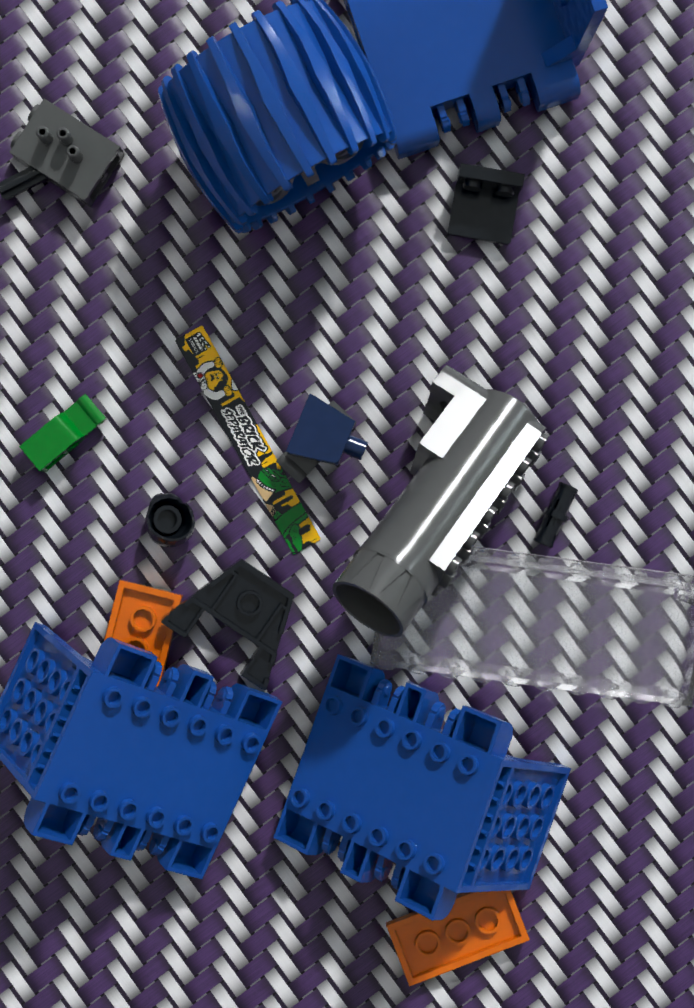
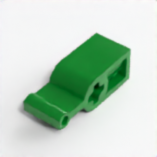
M84 394L67 410L51 419L19 447L39 471L47 472L76 448L89 433L100 426L107 418L89 396Z

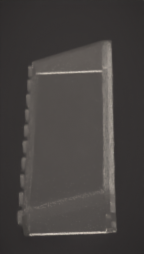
M473 546L474 550L467 561L459 565L456 570L457 573L448 588L445 590L440 587L434 596L430 595L427 604L421 607L401 636L389 637L374 631L370 664L384 670L403 668L415 674L433 672L440 673L441 676L446 678H457L458 676L471 677L474 681L487 683L490 680L501 681L512 687H520L522 684L531 685L543 691L561 689L567 690L574 695L591 693L610 700L617 699V697L629 698L640 704H647L649 701L659 702L671 708H680L681 705L692 707L694 576L688 574Z

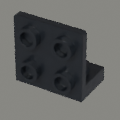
M461 163L456 180L448 235L509 245L512 237L518 196L523 187L525 174Z

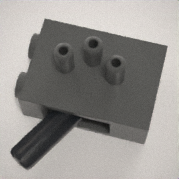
M44 98L40 105L37 104L32 108L28 116V124L22 132L19 131L14 136L10 145L11 150L9 153L28 168L1 181L0 194L5 200H9L48 180L91 208L125 154L120 146Z

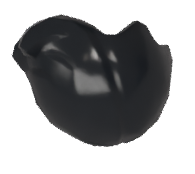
M173 493L156 494L149 504L145 526L153 542L162 547H176L192 537L195 529V519L191 507L187 503H183L177 495Z

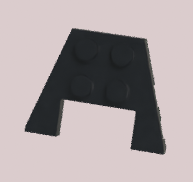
M240 558L164 615L161 623L186 638L204 611L208 612L258 646L240 674L265 691L268 687L270 673L276 660L277 649L286 626L294 594Z

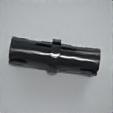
M559 482L549 507H545L543 511L545 516L533 539L534 541L553 548L554 541L562 524L567 523L569 518L566 515L578 492L576 488Z

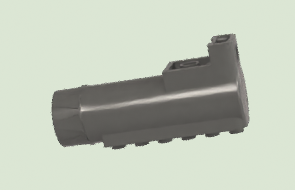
M448 365L433 380L429 391L430 395L423 414L434 420L435 423L418 445L410 471L414 477L371 535L354 552L353 559L332 587L337 601L351 616L373 631L389 637L401 636L421 607L427 604L430 595L434 596L440 587L445 590L448 588L457 573L456 570L459 565L467 561L474 550V544L478 538L482 539L491 525V520L495 514H500L509 499L508 496L512 490L516 491L525 477L524 473L528 467L532 468L542 452L541 449L549 438L548 435L544 434L547 427L539 423L532 411L520 400L499 390L485 389Z

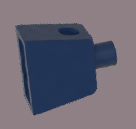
M309 394L286 453L338 465L343 453L361 460L368 442L351 435L355 425L354 420L316 396Z

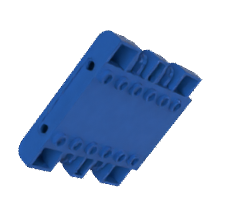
M343 0L358 45L369 61L389 106L398 135V142L394 146L398 160L439 146L440 138L433 115H437L443 133L450 132L451 122L446 113L448 109L455 107L458 121L465 127L470 125L465 106L467 104L476 133L499 126L501 113L495 94L502 111L505 113L512 111V103L507 89L515 87L519 102L522 106L530 105L527 83L537 112L578 99L581 93V86L575 66L580 64L608 9L606 0Z
M35 622L0 698V760L31 796L24 815L26 829L33 836L73 845L77 835L83 836L88 834L96 817H98L94 826L93 836L94 839L101 841L103 849L110 856L131 861L135 850H144L152 836L149 845L150 854L157 855L158 862L165 870L203 879L281 707L282 701L273 695L239 683L234 684L232 687H222L218 691V695H216L217 686L216 682L213 681L214 677L206 671L186 664H182L178 668H168L164 676H162L158 687H156L161 676L162 665L160 662H157L158 657L152 652L109 637L101 644L94 661H91L81 656L49 627Z
M338 654L273 838L305 855H319L323 851L330 855L335 851L341 836H343L338 850V858L343 862L340 873L359 883H368L375 878L382 882L388 877L395 862L396 866L391 878V885L398 890L395 901L432 921L442 920L447 917L454 906L458 893L529 890L571 768L558 763L520 759L506 755L513 735L512 724L469 706H462L461 710L457 708L452 710L442 730L441 726L446 714L445 703L439 701V696L436 692L419 685L406 682L405 687H398L393 693L389 706H387L391 696L390 693L392 692V683L385 679L384 672L351 657Z

